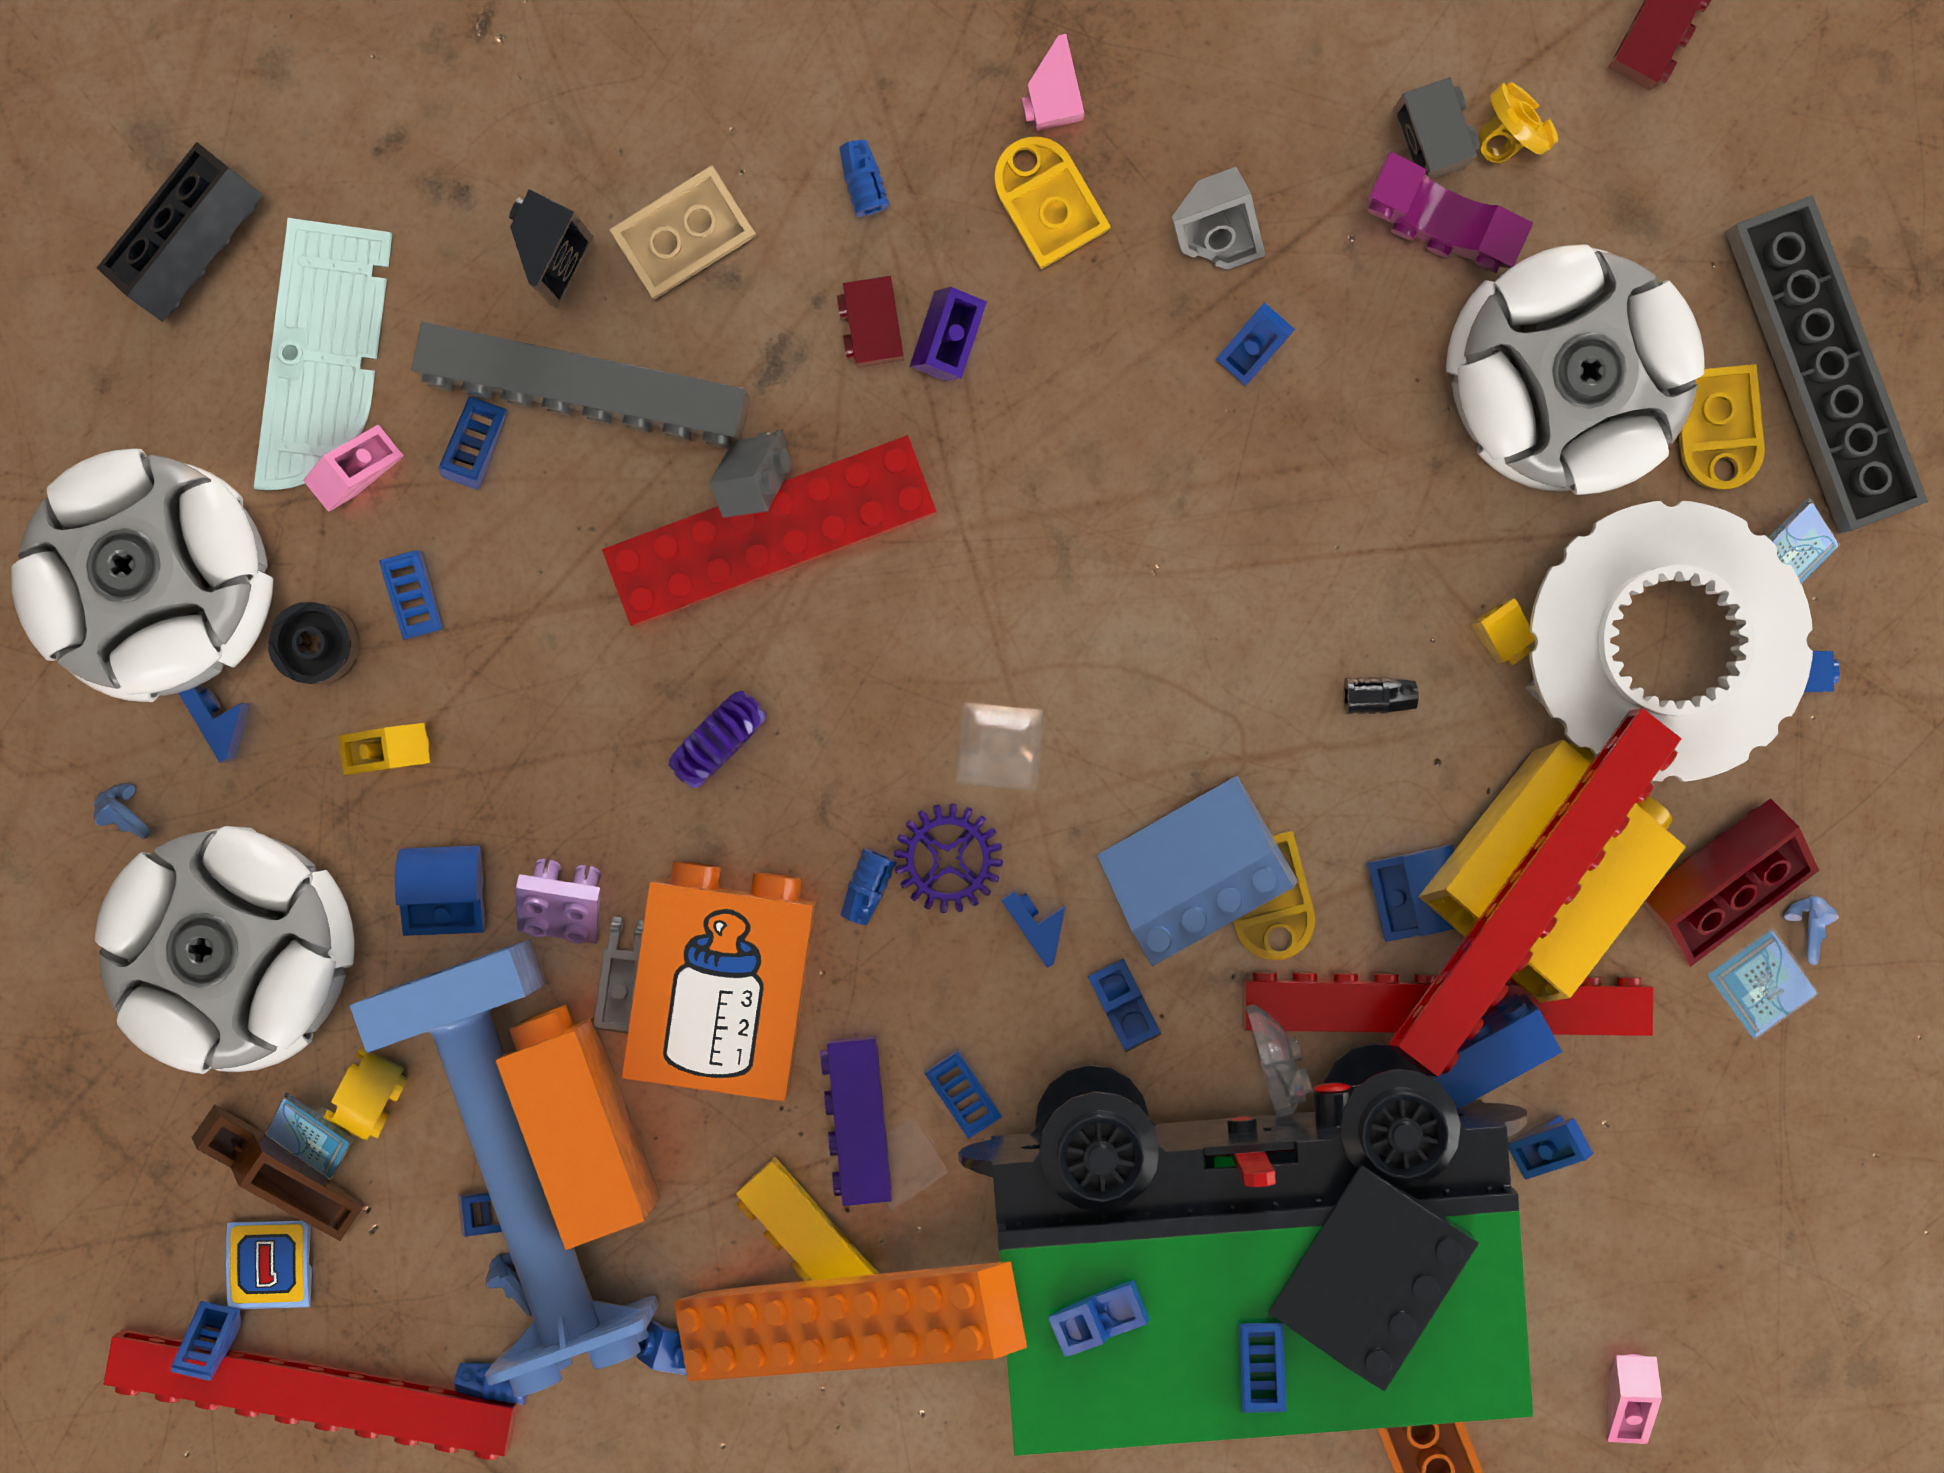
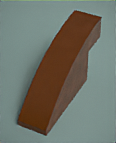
M215 1104L191 1137L197 1150L231 1168L239 1187L341 1241L363 1209L359 1202L311 1165L261 1131Z

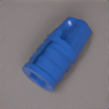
M852 140L840 146L844 180L848 186L847 190L851 196L850 200L854 206L855 216L872 215L890 207L889 200L886 197V190L883 187L884 183L882 177H880L879 166L875 162L867 141Z
M863 848L861 858L858 860L856 870L853 872L852 880L848 884L841 916L851 922L867 925L878 903L882 900L883 892L888 885L887 882L891 878L892 870L897 862L883 854Z
M493 1363L459 1364L454 1382L455 1391L484 1400L504 1401L510 1404L517 1403L518 1405L526 1404L528 1395L515 1397L509 1380L488 1385L485 1373Z

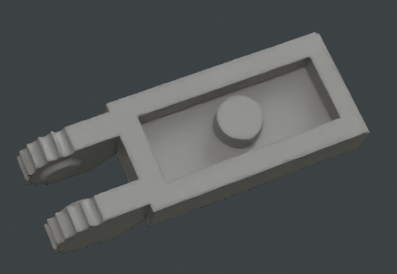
M613 916L608 948L604 949L593 1025L595 1029L628 1034L644 926L643 920H638L634 929L633 951L618 949L624 928L623 918Z

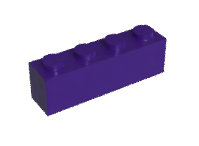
M877 1036L829 1040L827 1042V1050L820 1051L822 1075L830 1074L831 1091H824L826 1115H834L835 1131L828 1132L830 1156L838 1155L839 1171L832 1172L834 1196H842L843 1206L891 1202L892 1187Z

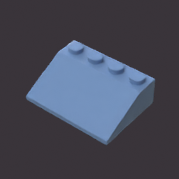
M1237 775L1097 855L1131 931L1152 966L1294 888L1298 882Z

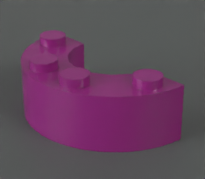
M1391 151L1387 153L1366 199L1370 213L1393 224L1391 231L1394 234L1408 240H1413L1414 237L1428 242L1426 248L1439 256L1448 258L1450 253L1473 260L1478 267L1493 273H1497L1499 267L1512 268L1515 265L1533 222L1499 205L1477 202L1456 194L1430 179L1425 173L1427 169Z

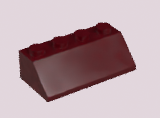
M1770 798L1761 806L1752 809L1746 817L1730 829L1717 835L1714 841L1695 855L1686 858L1679 867L1660 880L1644 903L1657 925L1684 961L1691 967L1820 870L1800 826Z

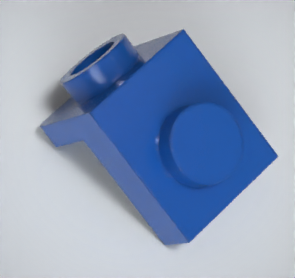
M651 1320L647 1327L649 1337L639 1342L641 1352L637 1354V1358L652 1370L687 1375L679 1330L664 1327L657 1321Z

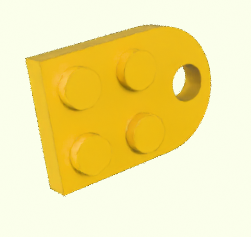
M1027 137L1014 142L1002 153L995 169L996 192L1040 270L1111 229L1110 224L1073 160L1061 145L1044 137ZM1022 150L1032 152L1037 159L1036 166L1027 172L1018 170L1013 163L1016 153Z
M1757 364L1704 369V374L1695 379L1698 384L1690 415L1679 433L1681 460L1686 472L1695 482L1703 487L1712 490H1729L1739 487L1751 480L1762 465L1765 443ZM1720 458H1726L1734 465L1735 472L1729 481L1720 480L1715 475L1714 466Z
M1292 830L1273 835V838L1298 882L1294 888L1233 921L1236 935L1242 945L1255 956L1266 960H1283L1298 954L1310 941L1315 928L1314 907ZM1282 927L1289 931L1291 942L1284 950H1274L1268 943V936L1273 929Z

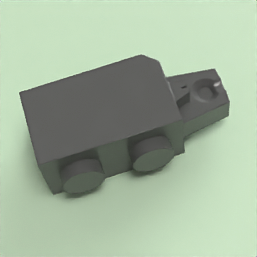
M776 430L773 433H760L756 437L740 439L730 445L709 482L723 518L768 511L791 469V459L786 449L788 442L783 430Z

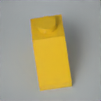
M1515 598L1501 601L1469 624L1497 664L1504 663L1507 660L1511 665L1517 663L1531 652L1528 645L1535 641L1534 636L1529 632L1530 625Z
M425 723L384 727L338 735L343 776L430 763L428 752L429 740L426 736Z

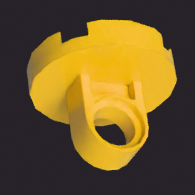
M1504 82L1490 94L1491 103L1497 115L1483 126L1478 135L1480 150L1486 160L1494 163L1504 162L1524 146L1536 154L1543 155L1558 142V134L1549 118L1544 122L1541 121L1535 111L1540 105L1525 90L1510 82L1505 85ZM1503 135L1508 138L1507 143L1500 148H1490L1487 146V142L1494 136Z

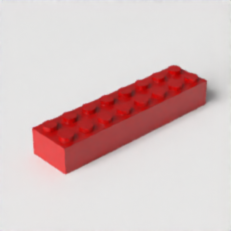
M906 435L783 481L768 511L723 518L719 507L716 506L602 549L629 624L632 627H638L935 516L937 511L909 436Z

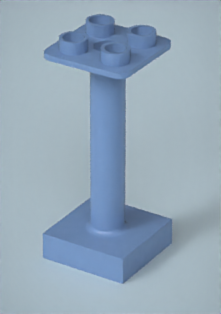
M531 938L381 991L349 1005L366 1053L425 1032H429L434 1038L534 1322L514 1345L505 1348L485 1373L488 1385L509 1380L515 1397L526 1396L558 1383L562 1380L560 1370L572 1364L571 1357L588 1352L594 1369L608 1367L637 1355L641 1352L639 1342L649 1337L647 1327L659 1306L655 1295L625 1305L592 1300L574 1247L568 1250L564 1248L495 1060L502 1056L504 1051L492 1020V1008L526 997L547 984Z

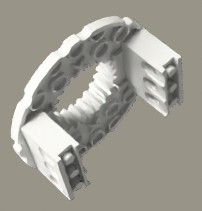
M1662 501L1638 504L1598 520L1593 524V529L1589 535L1575 537L1563 549L1564 558L1562 562L1557 566L1549 568L1540 585L1533 605L1529 632L1535 638V647L1529 653L1534 679L1525 688L1546 708L1551 718H1556L1565 727L1564 735L1576 747H1587L1590 749L1594 759L1630 710L1645 709L1682 738L1675 748L1678 752L1675 760L1666 770H1659L1652 781L1663 782L1668 776H1675L1680 781L1708 778L1749 760L1751 750L1757 746L1766 747L1779 734L1778 724L1785 717L1792 716L1795 712L1809 678L1813 651L1807 645V636L1813 630L1809 604L1803 587L1792 566L1784 564L1779 560L1777 556L1778 548L1767 536L1754 535L1749 530L1747 521L1728 511L1692 501H1680L1674 507L1666 506ZM1674 578L1676 582H1683L1691 578L1692 586L1696 587L1706 584L1705 593L1708 595L1719 593L1720 596L1717 601L1719 606L1729 605L1730 611L1725 617L1727 620L1735 621L1737 624L1730 631V635L1739 639V643L1731 646L1730 651L1737 656L1736 661L1726 663V667L1731 674L1719 676L1717 680L1721 688L1710 687L1706 689L1707 697L1705 695L1694 696L1692 701L1682 700L1677 701L1676 704L1672 700H1664L1659 703V699L1656 696H1646L1643 698L1644 689L1641 687L1629 688L1632 682L1631 676L1621 677L1619 675L1620 670L1624 666L1623 662L1613 661L1612 656L1619 651V646L1610 643V638L1619 635V630L1612 623L1615 620L1623 619L1624 615L1619 610V606L1630 605L1632 600L1629 594H1641L1644 591L1643 585L1645 587L1658 584V580L1665 582Z

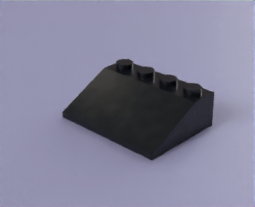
M1360 1165L1268 1312L1344 1367L1385 1392L1479 1242L1471 1232L1363 1165Z

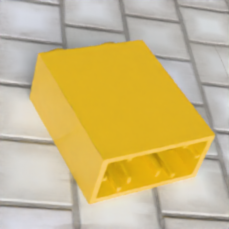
M1564 739L1533 750L1418 897L1461 935L1466 937L1594 760L1592 751L1587 747H1576L1571 742L1568 744ZM1648 796L1639 805L1635 803L1627 814L1630 821L1626 828L1616 838L1611 836L1604 846L1603 850L1606 854L1603 860L1594 870L1586 871L1578 882L1582 887L1577 896L1568 905L1563 903L1554 917L1557 918V923L1543 939L1540 937L1530 949L1533 952V956L1528 964L1520 972L1514 971L1511 975V978L1539 1003L1572 997L1686 848L1667 831L1673 822L1672 816L1664 806L1652 797Z

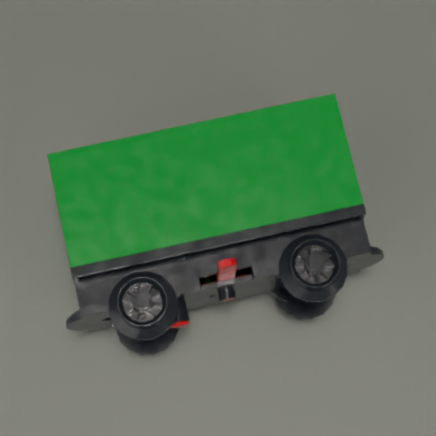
M1378 1043L1353 1048L1335 1061L1323 1084L1313 1089L1315 1112L1240 1116L1226 1119L1156 1124L1149 1118L1144 1096L1129 1077L1111 1067L1084 1065L1066 1070L1047 1086L1038 1102L1035 1128L1030 1133L991 1136V1140L968 1145L958 1152L959 1162L963 1167L994 1179L999 1261H1011L1027 1348L1007 1355L1014 1456L1533 1417L1519 1197L1516 1190L1511 1186L1508 1137L1518 1133L1528 1124L1527 1110L1520 1106L1504 1103H1484L1481 1099L1474 1100L1456 1109L1455 1102L1439 1082L1430 1078L1429 1075H1426L1389 1045ZM1360 1165H1363L1471 1232L1479 1242L1385 1392L1344 1367L1283 1323L1287 1412L1242 1413L1239 1324L1282 1323L1271 1315L1268 1310ZM1134 1279L1150 1317L1148 1324L1107 1338L1106 1342L1102 1345L1064 1357L1048 1319L1049 1315L1096 1293ZM1274 1336L1248 1337L1249 1346L1274 1345ZM1275 1354L1249 1355V1363H1275ZM1250 1372V1381H1275V1372ZM1251 1390V1399L1276 1398V1390Z

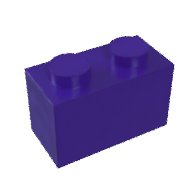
M953 287L934 291L909 367L943 381L961 379L987 301Z

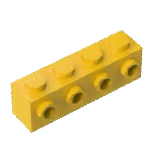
M775 1156L738 1188L736 1195L740 1200L736 1204L751 1221L756 1217L767 1229L763 1233L766 1239L776 1250L780 1251L784 1248L794 1259L791 1262V1266L804 1281H808L810 1278L812 1280L879 1274Z

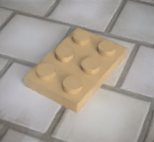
M713 165L609 229L653 300L756 237L754 230Z

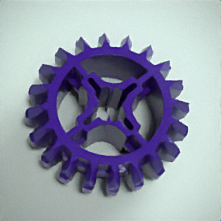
M744 691L734 692L671 755L668 766L675 772L674 775L691 788L700 787L763 724L766 713L759 707L760 704L753 697H749Z
M950 804L949 816H942L940 805H934L933 812L936 818L929 820L927 813L921 810L918 815L924 824L918 827L909 820L906 823V827L914 833L913 836L910 838L904 834H899L897 838L899 842L908 845L907 851L900 849L894 851V857L906 858V864L896 866L895 873L901 874L908 871L910 876L900 883L901 887L905 889L913 883L917 886V889L910 897L913 901L919 899L922 893L928 895L924 905L926 909H931L934 899L941 900V913H946L948 901L954 900L957 912H962L963 903L961 899L968 897L972 906L978 905V899L974 895L977 889L985 896H989L991 890L983 884L984 880L988 879L996 883L999 880L997 874L989 872L990 866H1003L1002 859L991 858L990 852L1002 850L1001 843L988 845L987 839L996 834V830L991 828L982 833L979 828L985 823L986 818L980 816L974 824L968 821L972 815V809L969 807L964 810L962 818L956 817V804ZM945 824L965 828L964 832L955 841L948 844L938 841L927 832L936 826ZM974 838L979 842L983 855L982 866L978 876L963 860V852ZM918 841L927 847L934 858L932 868L923 878L919 876L914 861ZM960 842H963V845L958 849L960 856L955 857V859H960L959 866L965 872H961L957 867L954 868L951 865H947L945 868H941L935 875L934 872L939 867L937 861L941 860V858L937 857L938 851L931 844H935L940 850L944 849L948 852L952 848L955 849ZM948 873L959 876L969 884L963 889L952 892L932 888L933 884L941 876Z

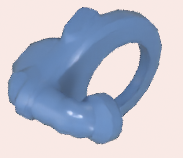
M120 783L113 785L110 789L98 794L94 802L95 810L93 816L97 825L103 826L115 823L120 831H129L144 840L150 834L148 826L135 813L115 800L117 797L124 800L130 799L135 793V787L132 784Z
M1810 896L1807 899L1798 900L1791 904L1790 908L1785 911L1784 918L1789 921H1800L1802 919V912H1810L1807 934V960L1809 964L1818 965L1821 942L1827 936L1825 926L1836 921L1839 916L1836 910L1828 905L1824 899Z
M510 1253L496 1255L489 1264V1271L485 1278L486 1286L489 1288H503L507 1298H513L528 1316H532L520 1280L509 1267L514 1264Z

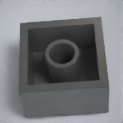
M1449 77L1402 94L1393 109L1411 162L1427 169L1425 173L1432 180L1465 169L1477 156L1475 149H1478L1480 144L1474 126H1467L1462 112L1466 109V102L1459 86L1454 87Z

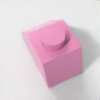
M1066 34L1058 35L1028 83V96L1021 98L1026 122L1034 121L1036 131L1083 121L1084 109Z
M376 425L323 455L303 481L329 512L358 495L401 460L404 455L382 428Z
M1638 1354L1616 1355L1609 1377L1607 1442L1648 1444L1662 1400L1657 1357H1646Z

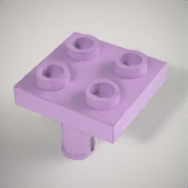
M538 859L535 863L533 876L519 874L516 885L517 931L525 932L534 937L551 936L563 938L577 944L585 942L597 944L600 933V887H597L601 877V873L597 868L590 866L586 879V865L576 867L574 881L570 883L557 880L561 870L558 862L550 860L546 873V859Z

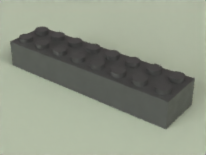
M1813 195L1737 223L1726 230V235L1838 533L1853 531L1927 503V497Z
M422 321L411 369L422 377L421 382L428 384L432 388L452 391L453 385L462 386L461 390L468 392V395L490 400L492 399V394L497 393L501 394V399L507 400V403L531 408L532 401L540 402L543 408H547V411L571 416L572 409L582 411V416H586L588 420L610 424L612 418L622 419V424H625L627 428L643 432H650L651 426L663 428L662 432L666 433V436L690 441L691 434L703 436L702 440L706 441V444L729 449L731 442L735 443L742 439L750 396L745 388Z

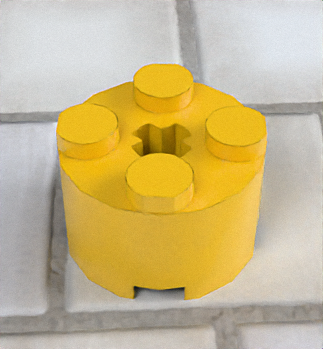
M360 1046L356 1053V1057L362 1059L360 1065L357 1066L352 1063L349 1066L331 1101L332 1104L338 1107L335 1113L327 1110L322 1120L367 1141L369 1136L378 1138L389 1117V1114L383 1112V1109L388 1099L397 1102L408 1078L401 1075L404 1070L403 1067L373 1052L366 1053L365 1048Z

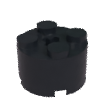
M301 602L291 605L275 618L271 627L268 641V652L271 661L281 674L300 683L326 684L333 682L348 672L359 654L358 636L353 623L342 611L330 605L315 602ZM310 635L320 638V642L317 644L318 651L307 650L306 646L311 643Z

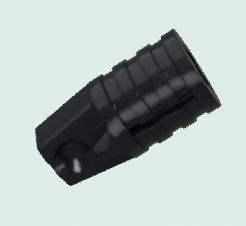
M1370 677L1368 679L1345 678L1343 702L1346 714H1387L1389 712L1417 709L1419 692L1416 681L1390 679L1387 677Z

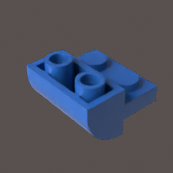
M1453 844L1368 863L1385 942L1419 935L1421 937L1455 929L1418 897L1454 852Z
M480 845L399 849L395 867L396 905L400 906L403 936L484 933L486 927L482 894L484 876Z

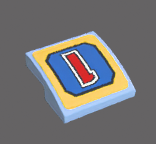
M302 1220L227 1223L226 1288L228 1307L235 1309L310 1307L312 1267L309 1264L311 1225Z

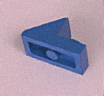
M1264 302L1219 354L1216 360L1246 386L1295 329Z
M202 685L178 693L219 763H226L235 759L248 714L249 703H240L219 715L217 710L221 706L210 688L203 689Z
M1013 890L1001 898V901L1048 968L1055 961L1065 906H1061L1037 923L1033 917L1039 911L1026 893L1019 897L1016 891Z
M1556 1116L1508 1142L1509 1151L1525 1180L1585 1161L1594 1154L1575 1118L1564 1121L1562 1116Z

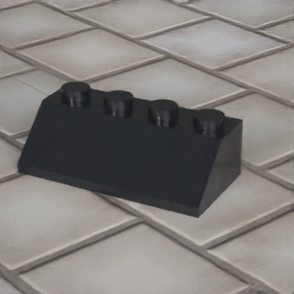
M196 142L97 266V269L128 298L163 322L168 314L178 308L183 295L191 285L204 275L207 265L218 251L229 244L233 232L241 222L255 211L257 202L263 194Z
M529 189L525 198L519 196L512 206L509 219L513 220L510 228L528 283L551 306L558 308L593 239V235L574 211Z

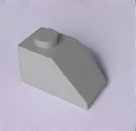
M1237 167L1198 180L1172 216L1179 248L1183 254L1194 258L1197 255L1212 260L1214 265L1227 270L1266 256L1252 196Z

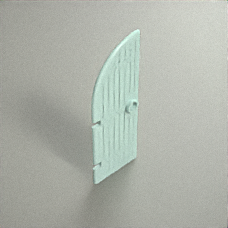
M293 218L287 219L254 480L255 490H281L305 484L304 478L323 455L362 433L370 412L375 371L361 369L362 358L377 359L387 283L385 278L372 277L373 266L389 267L393 233Z

